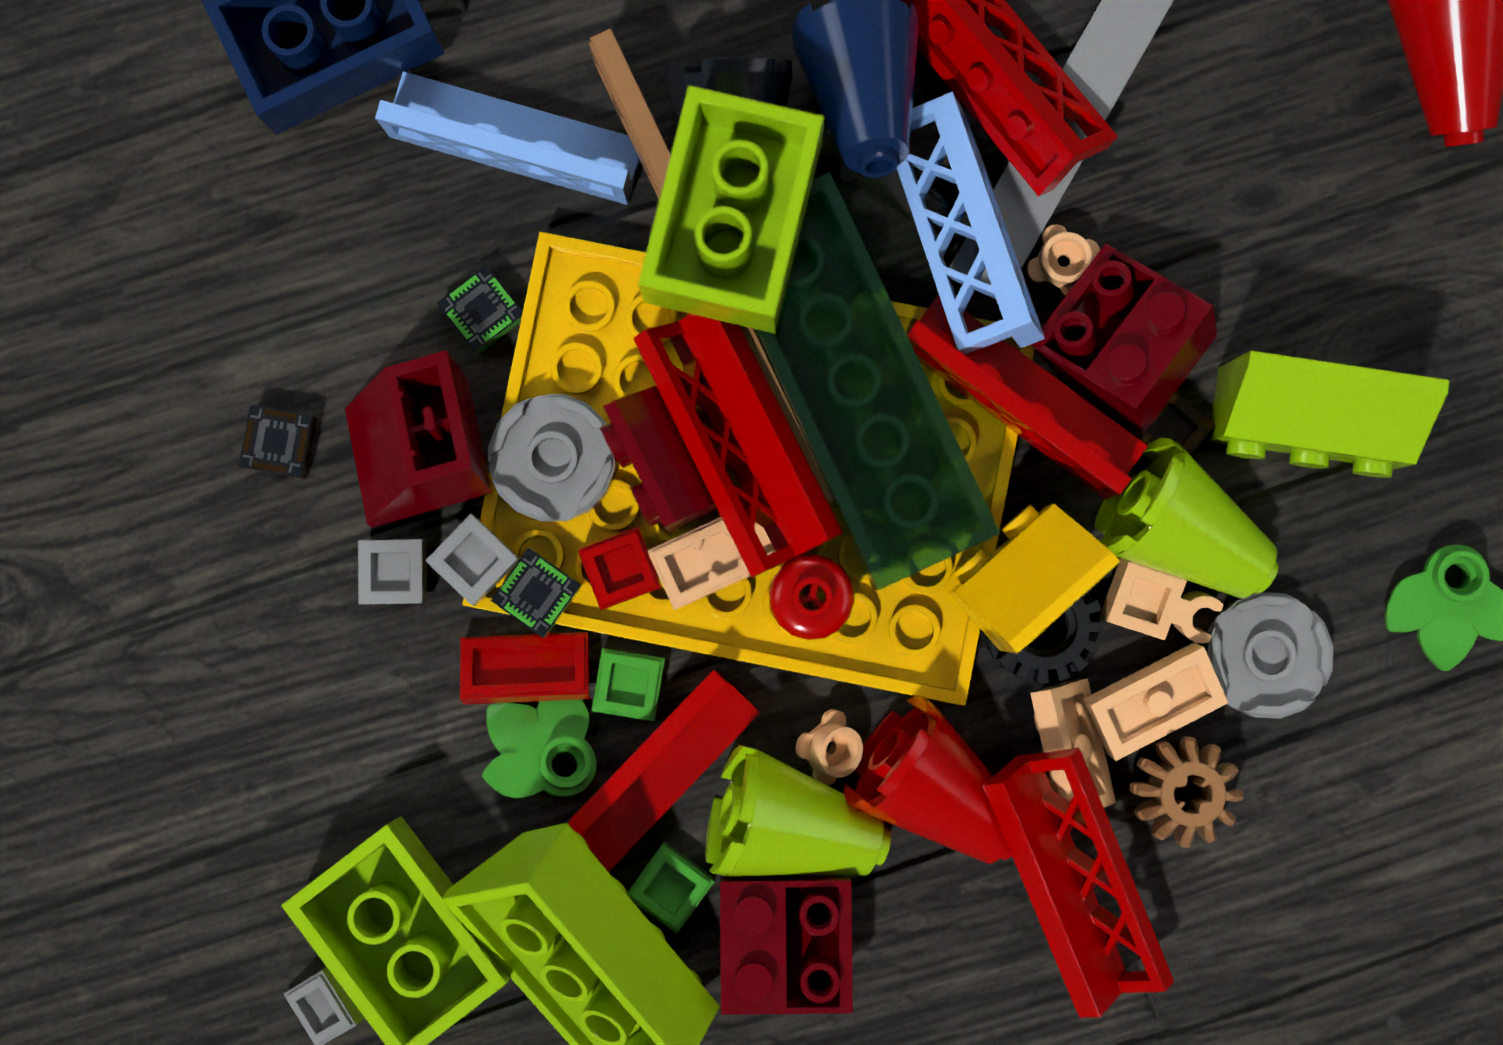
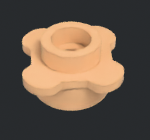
M1055 224L1043 231L1041 236L1043 246L1038 256L1028 262L1027 273L1033 282L1042 283L1046 281L1060 288L1061 294L1066 296L1099 253L1100 248L1094 240H1085L1076 233L1067 232L1064 226ZM1060 256L1068 257L1069 265L1066 267L1060 266L1058 258Z
M835 709L826 711L822 716L821 723L809 733L801 734L796 742V753L800 758L807 759L813 769L812 777L827 786L833 784L836 778L851 774L858 767L863 755V743L860 735L854 729L845 726V714ZM831 742L830 749L826 752L827 746Z

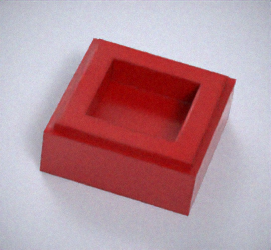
M639 527L578 549L600 610H605L662 588Z

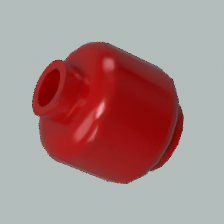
M816 554L798 556L785 563L773 577L768 593L770 611L777 624L790 635L805 640L824 639L839 631L850 618L855 602L853 584L845 569L834 560ZM811 584L809 595L799 597L801 589ZM818 586L822 588L825 594L824 603L816 597ZM811 601L818 609L808 610L801 604Z

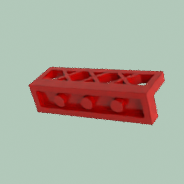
M902 0L908 6L912 2L917 9L919 19V51L1038 197L1054 190L1079 161L1108 149L1117 139L1116 133L1005 0ZM985 23L997 27L1007 40L994 35ZM1024 70L1036 74L1046 88L1035 84ZM1064 118L1076 122L1087 137L1081 140Z
M939 294L920 320H917L900 346L901 349L1104 499L1122 493L1132 479L1127 474L1148 447L1007 341L1001 340L966 355L957 350ZM964 310L962 315L969 333L985 327L984 324Z
M688 314L677 322L646 329L633 338L751 578L793 560L843 534L740 325ZM672 342L683 364V371L672 364L663 346L664 343ZM696 404L706 411L712 423V430L702 424L695 410ZM725 463L735 469L741 481V490L731 483L725 471ZM755 522L764 528L775 552L767 555L755 531Z
M714 668L567 822L568 825L585 839L589 850L609 872L760 714V711Z
M1080 747L1016 756L988 780L983 787L1079 1018H1100L1122 993L1166 992L1174 983V979ZM1064 770L1074 794L1071 802L1052 790L1045 772ZM1073 826L1093 840L1098 852L1095 860L1075 847L1070 834ZM1096 884L1117 899L1122 911L1120 918H1117L1099 905L1093 891ZM1119 942L1140 956L1146 971H1126L1117 949Z

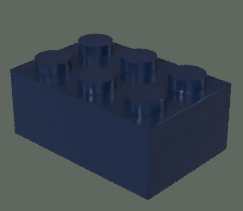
M201 0L256 115L276 135L402 75V72H408L445 54L419 0Z

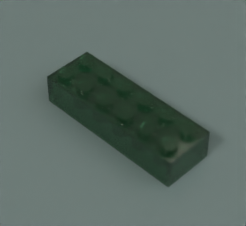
M829 172L813 179L776 333L758 329L753 330L835 500L833 502L834 508L873 591H877L1000 534V531L831 173Z

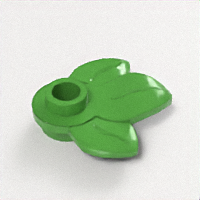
M1447 545L1437 549L1430 555L1425 563L1423 572L1405 577L1397 583L1386 604L1385 626L1391 632H1411L1417 630V639L1429 661L1441 671H1450L1467 656L1478 635L1489 640L1503 641V590L1489 581V568L1480 553L1465 545ZM1451 565H1456L1462 572V581L1456 588L1450 587L1445 579L1446 570Z
M582 699L539 701L537 708L518 703H494L488 706L486 710L488 735L494 747L501 755L496 757L485 768L482 778L495 791L503 796L516 799H524L541 791L564 798L575 796L589 786L596 772V757L592 747L585 740L589 724V713ZM559 755L571 757L575 762V772L568 777L558 776L552 769V760Z

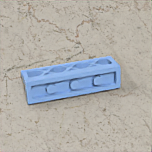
M402 72L394 102L390 103L380 100L375 119L390 138L626 205L629 204L641 163L628 135L407 72Z
M953 92L913 108L911 131L935 121L940 138L928 161L909 154L906 160L898 165L897 170L957 350L966 355L1009 337H1012L1020 348L1045 339L967 114ZM946 155L952 170L941 166ZM913 167L923 171L918 182ZM936 176L957 184L960 192L948 218L927 210L924 202ZM965 211L971 227L960 223ZM932 223L943 227L938 238H936ZM955 233L975 240L979 247V252L968 275L946 267L943 258ZM985 268L991 285L980 281ZM951 280L962 284L957 297ZM974 290L996 298L1003 320L969 333L962 314Z

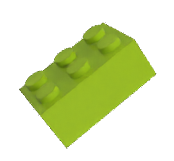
M688 86L638 283L644 303L776 333L823 142L824 116Z
M402 816L385 825L281 906L385 1045H428L507 984L510 977L441 900L453 884Z

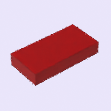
M588 632L550 633L546 638H542L538 634L460 637V700L463 705L590 699V638Z

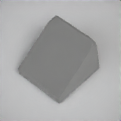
M327 966L284 993L286 1000L314 1045H324L365 1020V1017Z

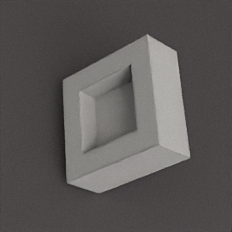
M470 514L425 561L472 606H476L518 563L520 558L475 515Z
M358 540V604L427 603L426 540Z

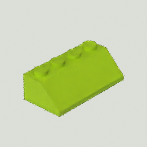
M568 823L523 832L450 887L441 898L569 1045H700L720 1008V1005L702 985L700 977L685 965L665 941L662 931L649 922L629 898L625 887L608 873L589 850L585 839L573 831Z

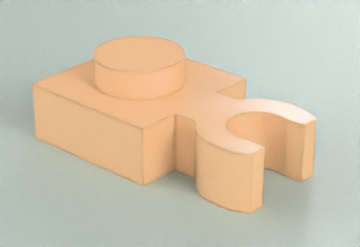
M1121 558L1099 616L1107 622L1162 640L1166 639L1170 625L1173 623L1177 631L1191 641L1209 643L1212 635L1194 627L1193 616L1201 608H1210L1221 612L1223 604L1218 599L1201 591H1192L1182 596L1187 580Z

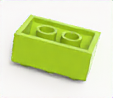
M1249 351L1218 368L1211 422L1215 427L1209 433L1208 442L1227 444L1226 454L1234 457L1265 459L1266 450L1290 454L1289 464L1325 469L1329 467V460L1353 463V474L1391 478L1393 469L1416 465L1448 394L1450 380Z

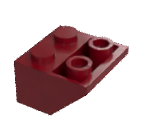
M1105 243L1043 325L1042 331L1045 339L1030 346L1091 404L1139 434L1144 435L1217 337L1213 305Z
M447 350L384 368L345 408L366 522L371 528L493 493L469 380Z
M657 386L616 399L603 406L611 422L600 427V431L616 462L621 465L622 469L632 464L641 482L630 487L647 523L653 526L662 522L664 528L672 533L718 510Z
M720 876L721 1015L853 1014L852 883L850 878L834 876Z

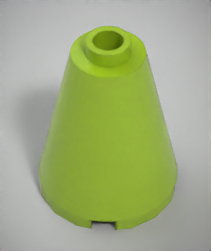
M1159 438L1147 444L1148 447L1142 455L1148 459L1136 473L1132 470L1129 471L1127 475L1132 479L1122 493L1103 500L1094 528L1102 532L1104 536L1097 540L1112 551L1116 557L1237 598H1246L1253 593L1259 594L1265 591L1274 581L1279 568L1276 561V546L1181 445L1169 438Z
M739 745L732 751L720 777L732 780V782L727 787L723 799L714 797L707 828L705 857L707 863L714 864L709 870L711 873L722 876H866L870 874L875 865L881 866L885 862L891 844V831L889 828L884 827L883 820L855 809L846 802L843 793L756 748Z

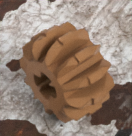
M1183 736L1181 738L1177 753L1169 742L1160 741L1156 743V753L1161 763L1157 765L1155 762L1141 757L1137 762V766L1140 770L1150 774L1148 782L1135 781L1130 783L1131 793L1142 797H1149L1147 801L1140 804L1134 810L1136 817L1142 821L1156 818L1152 825V835L1160 840H1164L1174 831L1176 843L1181 847L1189 848L1194 841L1195 831L1208 843L1216 841L1217 832L1212 821L1216 819L1219 822L1232 826L1236 823V817L1231 812L1223 809L1225 801L1238 802L1244 797L1242 790L1224 785L1238 773L1236 765L1229 762L1217 765L1221 755V748L1209 743L1199 751L1196 739L1190 736ZM1187 781L1197 785V796H1188L1185 802L1174 798L1175 787L1186 786Z

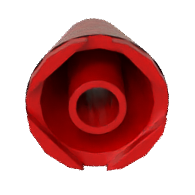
M1387 0L1430 136L1443 135L1444 147L1484 142V129L1496 128L1498 126L1503 96V0Z
M913 696L906 700L915 708L903 717L892 711L883 719L863 745L861 761L854 770L860 777L855 790L845 784L843 793L846 802L863 813L986 864L994 863L1000 858L1002 860L1011 858V852L983 787L993 777V774L932 702L924 696Z

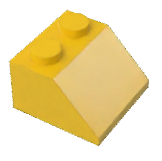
M1031 504L1028 505L1002 528L1001 531L1008 540L989 556L980 548L953 572V575L960 583L949 594L1000 651L1019 653L1120 562L1112 551L1055 504L1048 505L1039 512Z

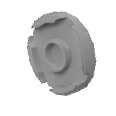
M565 394L541 395L515 404L497 423L488 445L490 473L498 494L516 512L542 522L570 521L590 512L608 494L617 471V462L600 431V427L607 424L606 421L587 403Z
M1253 593L1246 598H1238L1231 601L1213 618L1207 631L1208 634L1212 635L1209 643H1203V647L1228 700L1227 705L1248 716L1257 718L1281 719L1305 710L1316 700L1314 698L1320 693L1322 686H1326L1333 671V644L1325 622L1305 604L1299 602L1300 600L1287 594Z

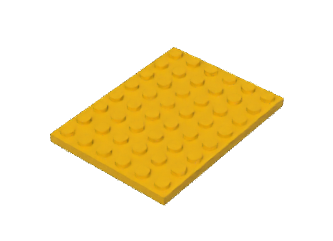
M539 231L501 418L515 404L529 398L532 399L547 394H565L587 403L606 423H609L611 421L603 408L604 405L616 399L656 386L633 338L646 329L677 322L690 313L644 303L638 283L646 252ZM788 281L776 333L758 329L753 330L835 500L830 507L843 534L801 556L816 554L830 558L845 569L853 584L855 602L850 618L839 631L824 639L805 640L790 635L777 624L770 611L768 593L773 577L784 564L751 578L749 576L677 610L673 609L660 578L661 589L605 610H600L578 549L639 527L646 546L650 550L721 517L719 511L716 510L672 533L664 528L662 522L651 526L650 523H647L630 487L641 482L632 464L622 469L621 465L617 463V471L608 494L590 512L570 521L542 522L516 512L498 494L491 473H489L493 493L484 497L480 521L520 559L526 550L531 548L583 585L556 624L912 696H924L927 699L966 706L980 628L951 597L949 592L960 583L953 575V572L980 548L989 556L996 551L1018 435L900 348L906 335L928 308ZM976 318L985 326L995 323L994 321ZM1012 337L1004 339L1033 360L1034 350L1030 345L1020 348ZM672 342L664 343L663 346L672 364L683 371V364ZM696 404L695 410L702 424L712 430V423L706 411ZM725 463V469L733 485L741 490V481L735 469ZM513 568L476 606H472L465 598L462 605L508 614L490 600ZM811 584L801 589L799 597L809 595ZM818 586L816 597L824 603L825 594L822 588ZM811 601L801 604L808 610L818 609Z

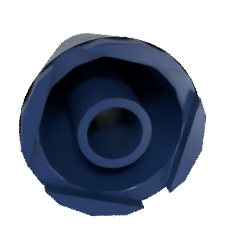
M830 0L829 4L812 12L811 3H809L800 10L792 24L793 49L847 168L865 177L878 178L889 175L909 155L919 35L917 9L912 2L908 6L902 0Z

